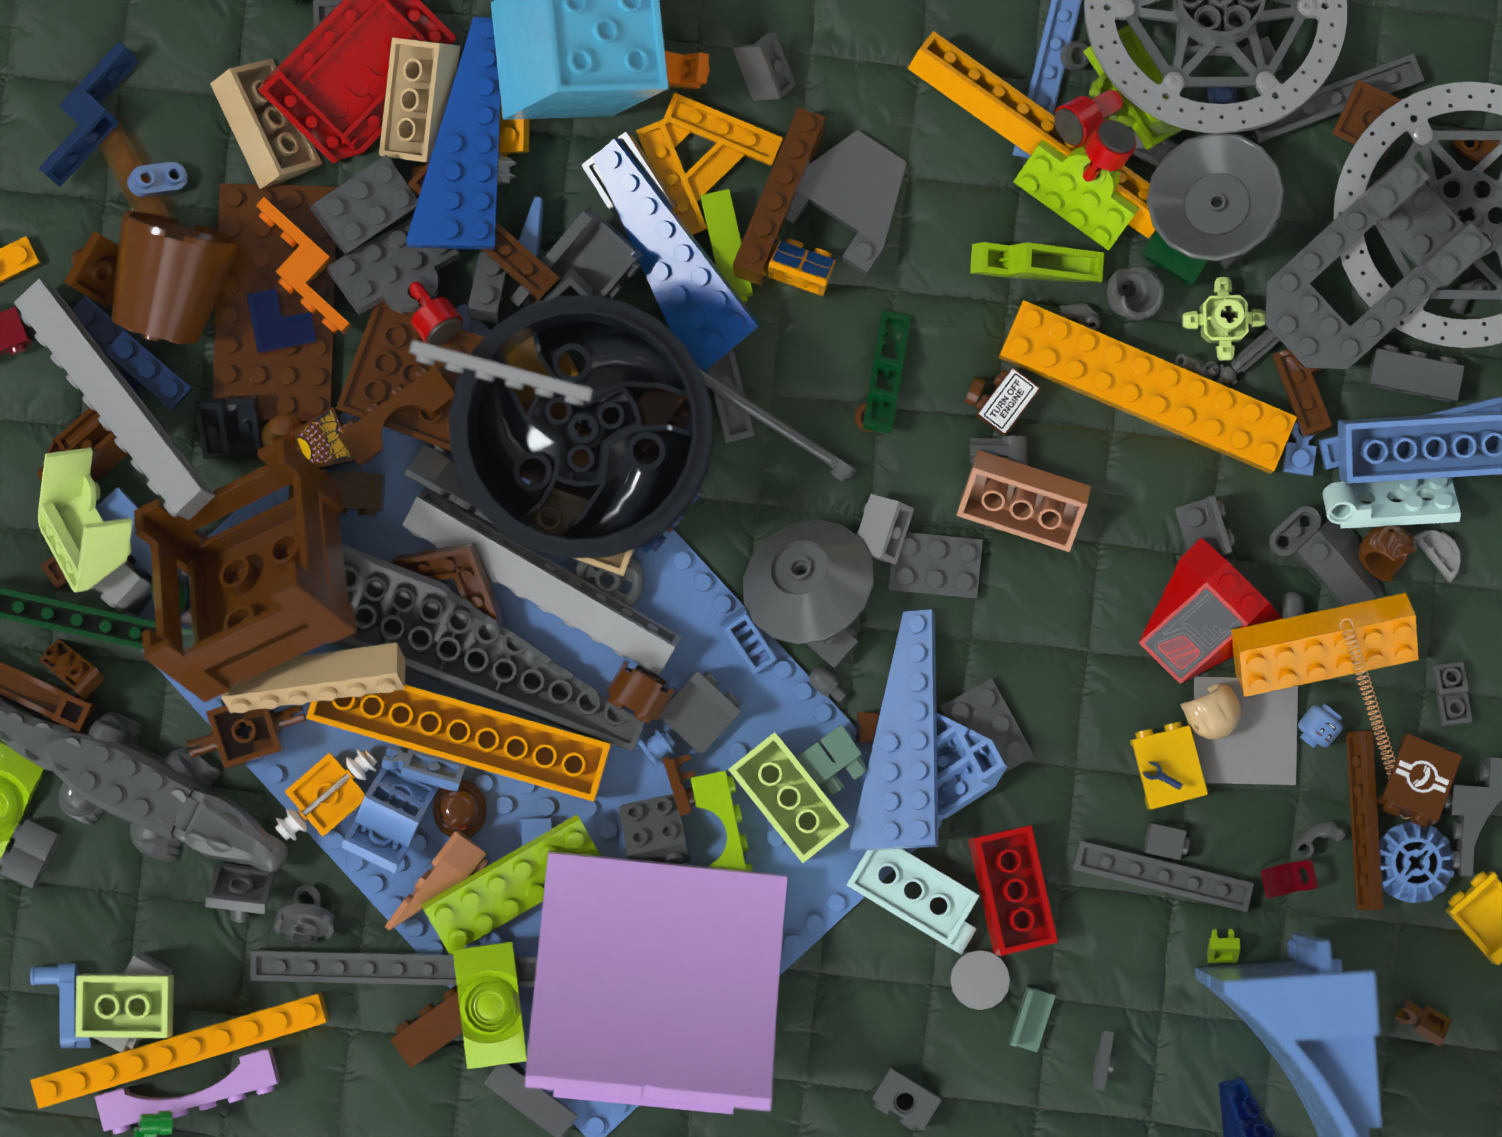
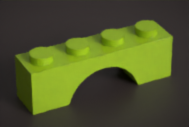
M724 770L692 777L691 783L696 807L707 809L716 814L723 822L727 834V842L723 853L709 867L753 871L752 864L745 863L743 852L749 851L746 835L739 834L737 823L743 821L739 804L733 805L731 794L737 793L733 775L727 776V772Z

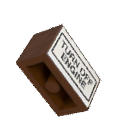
M1013 367L1008 373L1005 370L1001 371L992 383L997 388L991 396L985 393L975 406L979 410L975 417L1000 436L1007 434L1041 389Z

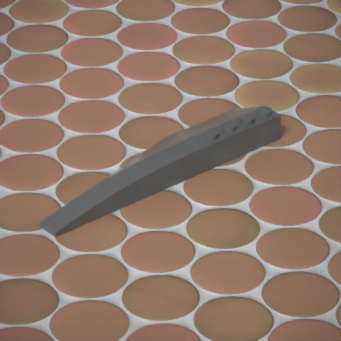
M342 545L348 603L354 607L356 632L336 641L337 643L352 649L398 643L405 657V669L577 733L632 752L634 751L644 725L637 718L624 709L609 703L608 699L599 694L594 688L586 685L565 668L563 669L553 662L551 658L518 635L498 624L495 619L477 609L465 598H461L443 583Z

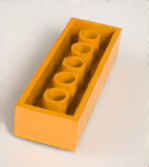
M1406 593L1231 630L1235 673L1244 697L1355 674L1358 671L1366 670L1365 667L1354 670L1356 666H1363L1364 662L1367 667L1366 671L1419 660L1416 615ZM1346 618L1351 619L1352 622H1353V624H1354V630H1353L1352 623H1351V621H1349V620H1344V621L1342 622V624H1341L1342 629H1341V628H1340V623H1341V621H1342L1343 619H1346ZM1348 630L1355 631V636H1357L1358 638L1357 641L1359 642V645L1357 642H1354L1350 645H1346V642L1356 640V637H1353L1349 640H1344L1346 636L1354 635V632H1351L1347 635H1343L1342 633ZM1358 645L1361 647L1360 651L1362 652V655L1360 652L1354 655H1349L1351 651L1359 650V647H1356L1352 650H1347V648L1350 646ZM1358 655L1364 657V662L1352 665L1353 662L1360 661L1363 658L1359 657L1358 659L1350 660L1351 657Z

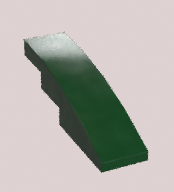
M882 310L862 429L892 434L911 315Z

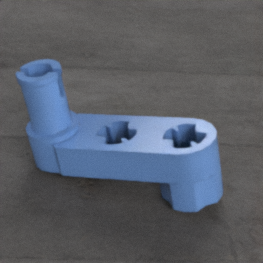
M59 963L55 967L32 966L30 971L31 985L57 984L59 987L61 1048H92L93 1037H76L78 964Z

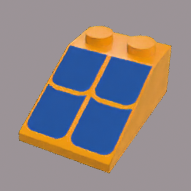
M787 238L786 242L780 240L768 265V277L824 297L836 262L835 259L831 258L832 254L815 248L814 252L803 249L804 244Z

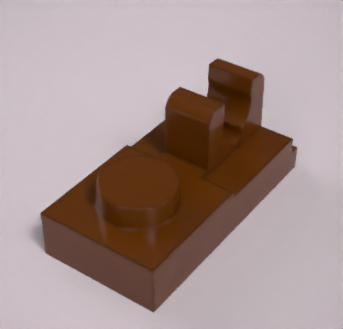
M689 754L673 759L670 757L663 758L680 816L693 812L692 806L696 805L692 788L686 789L683 780L695 777L696 771L685 772L679 769L685 761L692 759Z

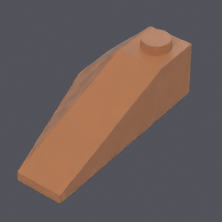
M455 831L431 862L433 868L427 870L415 884V891L403 900L384 927L388 930H393L423 910L421 904L485 868L489 863L485 859L489 853L462 832Z

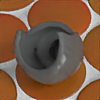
M1139 266L1130 269H1119L1113 273L1108 282V304L1113 312L1126 319L1137 321L1149 318L1159 310L1163 302L1164 284L1157 274L1150 269Z

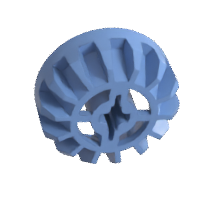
M1412 822L1400 823L1385 831L1379 838L1382 889L1398 900L1411 903L1432 900L1433 897L1443 892L1447 888L1446 885L1450 878L1454 875L1452 860H1454L1455 855L1451 850L1447 837L1443 836L1433 826L1421 827ZM1411 842L1424 843L1417 849L1406 850L1403 848V846ZM1400 851V852H1401V855H1400V857H1399V862H1398L1400 868L1397 870V868H1396V857H1397L1398 852ZM1433 852L1437 859V867L1434 874L1428 871L1430 867L1429 856ZM1410 856H1419L1417 861L1420 865L1419 868H1409L1411 865ZM1426 874L1430 878L1418 884L1408 882L1412 875L1421 876Z

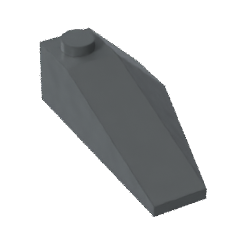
M1328 519L1315 534L1293 553L1341 606L1385 597L1377 578L1365 569L1359 559L1358 550L1360 542L1351 528L1341 529L1340 524L1332 523Z

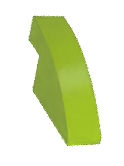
M981 242L972 244L970 273L1033 280L1102 282L1104 253L1028 242L1015 245Z

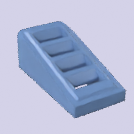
M541 197L534 198L518 239L537 258H540L544 202Z
M744 607L719 623L753 675L778 660V657ZM746 620L747 623L735 631H731L733 627ZM752 629L753 634L738 642L737 638ZM755 641H760V644H758L748 652L744 651L746 647H748ZM765 649L767 654L752 663L750 659Z

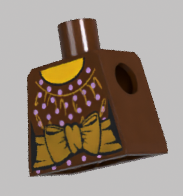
M334 407L327 409L292 432L297 443L293 447L321 470L355 462L338 438L342 433L340 428L343 424Z

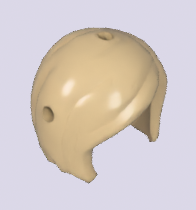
M1216 683L1207 688L1210 692L1209 694L1180 704L1192 729L1198 735L1211 740L1225 738L1230 735L1238 725L1241 717L1238 698L1234 691L1225 683Z

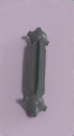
M1268 328L1234 357L1230 366H1224L1223 364L1219 366L1220 372L1216 382L1221 385L1224 383L1235 385L1238 382L1236 380L1237 373L1248 370L1278 344L1280 340Z

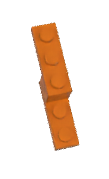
M263 197L256 205L262 211L258 216L271 228L276 224L284 232L280 236L290 246L299 245L277 269L276 273L281 277L278 283L290 294L296 290L303 297L300 303L312 314L318 310L325 317L321 322L334 334L339 329L345 335L352 325L309 287L333 260Z

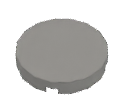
M976 950L967 952L957 960L952 968L950 982L953 993L961 1003L969 1008L983 1010L992 1008L1003 1000L1008 992L1010 977L1008 968L1001 958L992 952Z

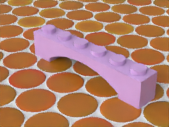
M272 1047L240 1056L241 1063L226 1078L211 1087L192 1094L163 1098L148 1097L131 1093L128 1086L95 1096L103 1131L112 1129L113 1134L131 1130L130 1124L139 1122L140 1114H157L158 1111L171 1110L172 1117L177 1118L189 1114L187 1109L199 1106L200 1111L216 1107L217 1100L228 1098V1102L231 1103L245 1099V1093L256 1090L257 1095L274 1091V1085L280 1083L281 1080Z

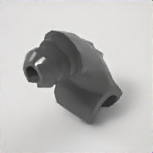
M1334 821L1315 824L1293 843L1292 850L1296 853L1299 846L1305 844L1307 850L1304 858L1306 859L1311 857L1314 852L1312 843L1318 837L1324 839L1331 838L1336 842H1341L1345 836V831L1343 828L1338 827Z

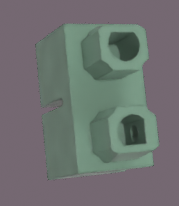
M842 724L820 740L834 759V763L818 742L796 757L818 786L821 784L824 790L831 796L844 788V785L835 774L845 767L854 780L867 771L862 759L859 757L861 752Z

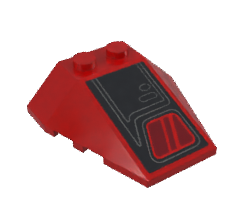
M1200 537L1179 558L1175 566L1176 569L1169 583L1166 584L1163 595L1156 609H1154L1138 643L1181 684L1234 656L1231 630L1283 618L1224 557Z

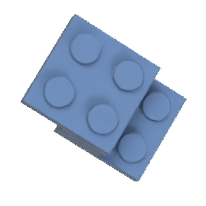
M382 767L364 796L356 819L346 834L341 848L395 873L413 843L425 813L434 800L439 787L400 776V769L387 770Z

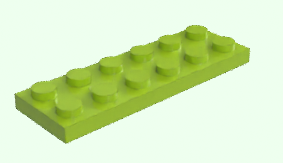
M578 815L571 817L421 904L450 955L453 954L452 949L467 946L543 901L548 851L601 856Z

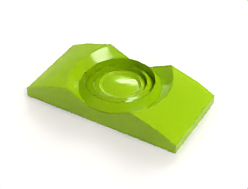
M0 742V859L7 849L9 850L13 841V832L22 821L45 771L44 768L26 759L2 742Z
M512 941L452 949L467 1069L527 1061Z

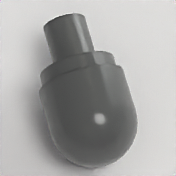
M1288 592L1282 597L1280 604L1283 619L1305 614L1304 599L1299 593Z
M817 667L810 673V684L821 695L827 697L830 694L839 703L847 695L838 686L840 683L837 679L838 677L827 668Z

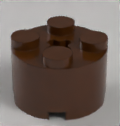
M624 660L606 691L610 695L607 701L620 709L624 707L635 711L633 716L646 724H649L652 720L658 721L676 688L671 686L668 690L664 687L667 681L654 673L643 670L639 665L632 669L628 667L630 661Z

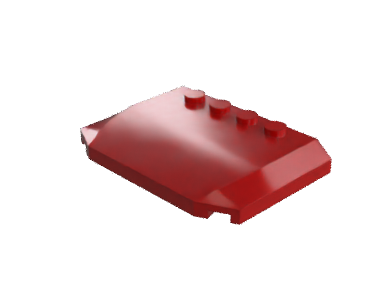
M342 0L275 68L258 88V91L331 163H336L338 160L364 153L381 135L392 37L452 45L456 36L420 0Z

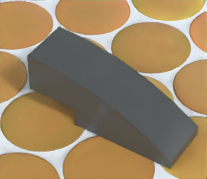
M511 1063L496 1065L484 1082L497 1095L555 1137H564L579 1117L556 1097H553L546 1089L525 1087V1074Z

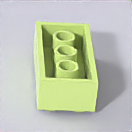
M775 732L728 769L802 863L849 827V824Z

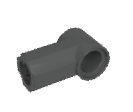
M1027 436L970 438V464H973L977 450L1028 466Z

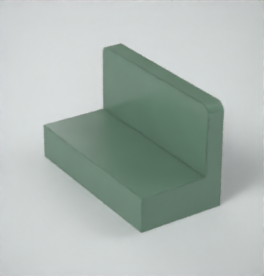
M1026 986L1008 1041L1010 1045L1038 1052L1055 995Z

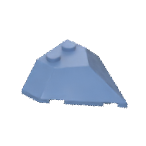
M937 713L939 821L948 818L995 788L1008 766L995 741Z

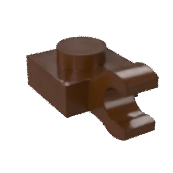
M1409 1000L1404 1002L1402 1009L1399 1008L1395 1015V1019L1399 1023L1405 1025L1414 1024L1415 1028L1413 1031L1437 1046H1440L1445 1040L1452 1022L1451 1019L1428 1005L1420 1009Z

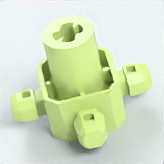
M1229 277L1216 278L1214 293H1217V296H1210L1200 306V314H1197V311H1190L1182 315V326L1184 328L1198 329V326H1200L1201 337L1208 343H1219V346L1216 347L1219 361H1231L1233 359L1235 346L1232 345V342H1239L1249 332L1248 325H1251L1252 328L1265 324L1264 310L1251 309L1248 312V302L1241 295H1230L1232 283ZM1224 312L1229 314L1231 317L1230 323H1227V319L1221 317V314Z

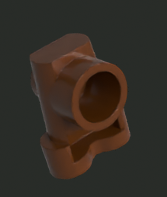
M1461 127L1458 129V131H1468ZM1452 140L1449 147L1454 149V152L1459 157L1468 158L1474 162L1475 167L1500 144V141L1471 140L1474 146L1468 148L1464 140ZM1491 164L1484 170V173H1487Z

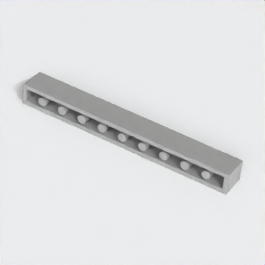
M38 279L14 302L21 311L19 313L21 320L29 327L32 326L37 332L34 334L35 338L41 345L50 349L52 352L50 357L53 362L60 368H64L68 373L66 378L70 384L83 392V401L88 407L99 413L100 417L98 420L102 426L115 434L117 438L114 441L118 447L131 455L133 458L131 464L134 468L147 476L149 479L147 485L150 489L163 497L166 501L163 504L166 510L174 517L179 515L190 520L215 497L214 493L56 288Z
M425 488L416 497L402 526L409 529L412 535L428 540L436 548L474 542L489 580L507 586L516 596L531 600L542 611L555 614L566 625L572 628H579L587 633L593 641L608 645L614 649L616 654L639 663L640 667L649 673L661 674L682 636L524 544L506 536L500 530L428 488Z

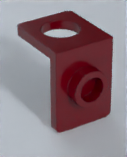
M1311 859L1289 862L1261 870L1264 890L1268 899L1297 891L1318 888L1314 865ZM1302 867L1305 868L1308 873V883H1305L1302 880Z

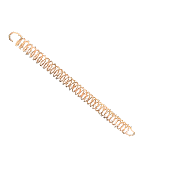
M1346 618V619H1343V620L1341 621V623H1340V628H1341V629H1342V626H1341L1342 622H1343L1344 620H1349V621H1351L1352 626H1353V630H1354V624H1353V622H1352L1351 619ZM1348 630L1342 633L1343 635H1347L1351 632L1355 633L1354 635L1346 636L1344 638V640H1349L1353 637H1356V640L1346 642V645L1353 644L1354 642H1357L1359 645V642L1357 641L1358 638L1357 636H1355V631ZM1358 645L1348 647L1347 650L1359 647V650L1351 651L1349 655H1354L1358 652L1362 655L1361 647ZM1361 655L1351 657L1350 660H1355L1359 657L1363 658L1360 661L1353 662L1352 665L1364 662V657ZM1364 662L1363 666L1354 667V670H1359L1363 667L1367 670L1366 663ZM1358 671L1355 675H1360L1367 671ZM1367 672L1366 676L1358 677L1357 680H1362L1366 677L1370 680L1369 673ZM1361 681L1358 685H1364L1370 681ZM1370 682L1369 686H1363L1360 688V690H1365L1369 687L1372 688L1371 691H1364L1361 695H1367L1371 692L1374 693L1373 696H1366L1363 698V700H1368L1372 697H1375V692L1373 691V687L1371 686L1372 682ZM1375 697L1374 701L1372 700L1365 702V705H1370L1374 702H1376L1378 705V702L1376 701L1377 698ZM1369 706L1366 708V710H1371L1378 706ZM1378 707V710L1368 712V715H1373L1377 712L1381 715L1380 708ZM1380 715L1370 717L1369 720L1381 717V720L1373 721L1371 725H1376L1380 722L1384 725L1383 717ZM1383 725L1373 727V730L1380 729L1381 727L1385 728L1384 730L1376 731L1374 735L1386 732V727ZM1386 732V735L1377 736L1375 738L1376 740L1383 739L1384 737L1388 738L1387 740H1382L1377 743V745H1382L1386 742H1389V745H1383L1379 747V750L1386 749L1387 747L1391 748L1390 750H1385L1380 753L1381 755H1385L1389 752H1392V755L1383 756V760L1389 759L1390 757H1394L1393 760L1385 761L1383 763L1384 765L1390 764L1395 760V756H1393L1394 752L1391 751V743L1390 741H1388L1389 737L1387 736ZM1388 765L1385 769H1392L1394 765Z

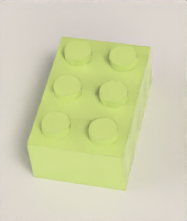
M81 974L77 976L76 1037L168 1038L173 1035V975Z

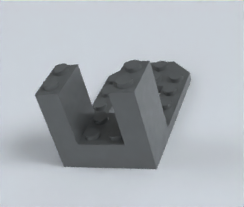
M1410 155L1400 159L1267 281L1265 325L1305 368L1349 369L1436 288L1448 286L1492 245L1472 222L1463 224L1425 183L1430 177ZM1376 223L1415 267L1358 320L1349 326L1310 283Z

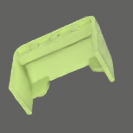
M92 448L46 453L44 459L38 507L39 528L74 592L89 590L125 563L127 557L131 554V518L103 522L95 508L96 500L100 498V488L98 483L94 482L90 476Z

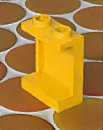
M1181 721L1164 725L1165 731L1155 734L1153 729L1136 732V739L1130 740L1146 796L1147 809L1151 810L1208 795L1190 725L1182 727ZM1148 762L1158 763L1162 772L1183 784L1181 790L1158 779L1150 780L1145 778L1142 772L1147 773L1151 777L1157 773L1156 767Z
M1481 871L1470 881L1472 886L1465 893L1459 891L1449 899L1448 903L1450 906L1445 911L1490 962L1499 965L1502 962V883L1497 878L1498 876L1495 872L1488 871L1485 873Z

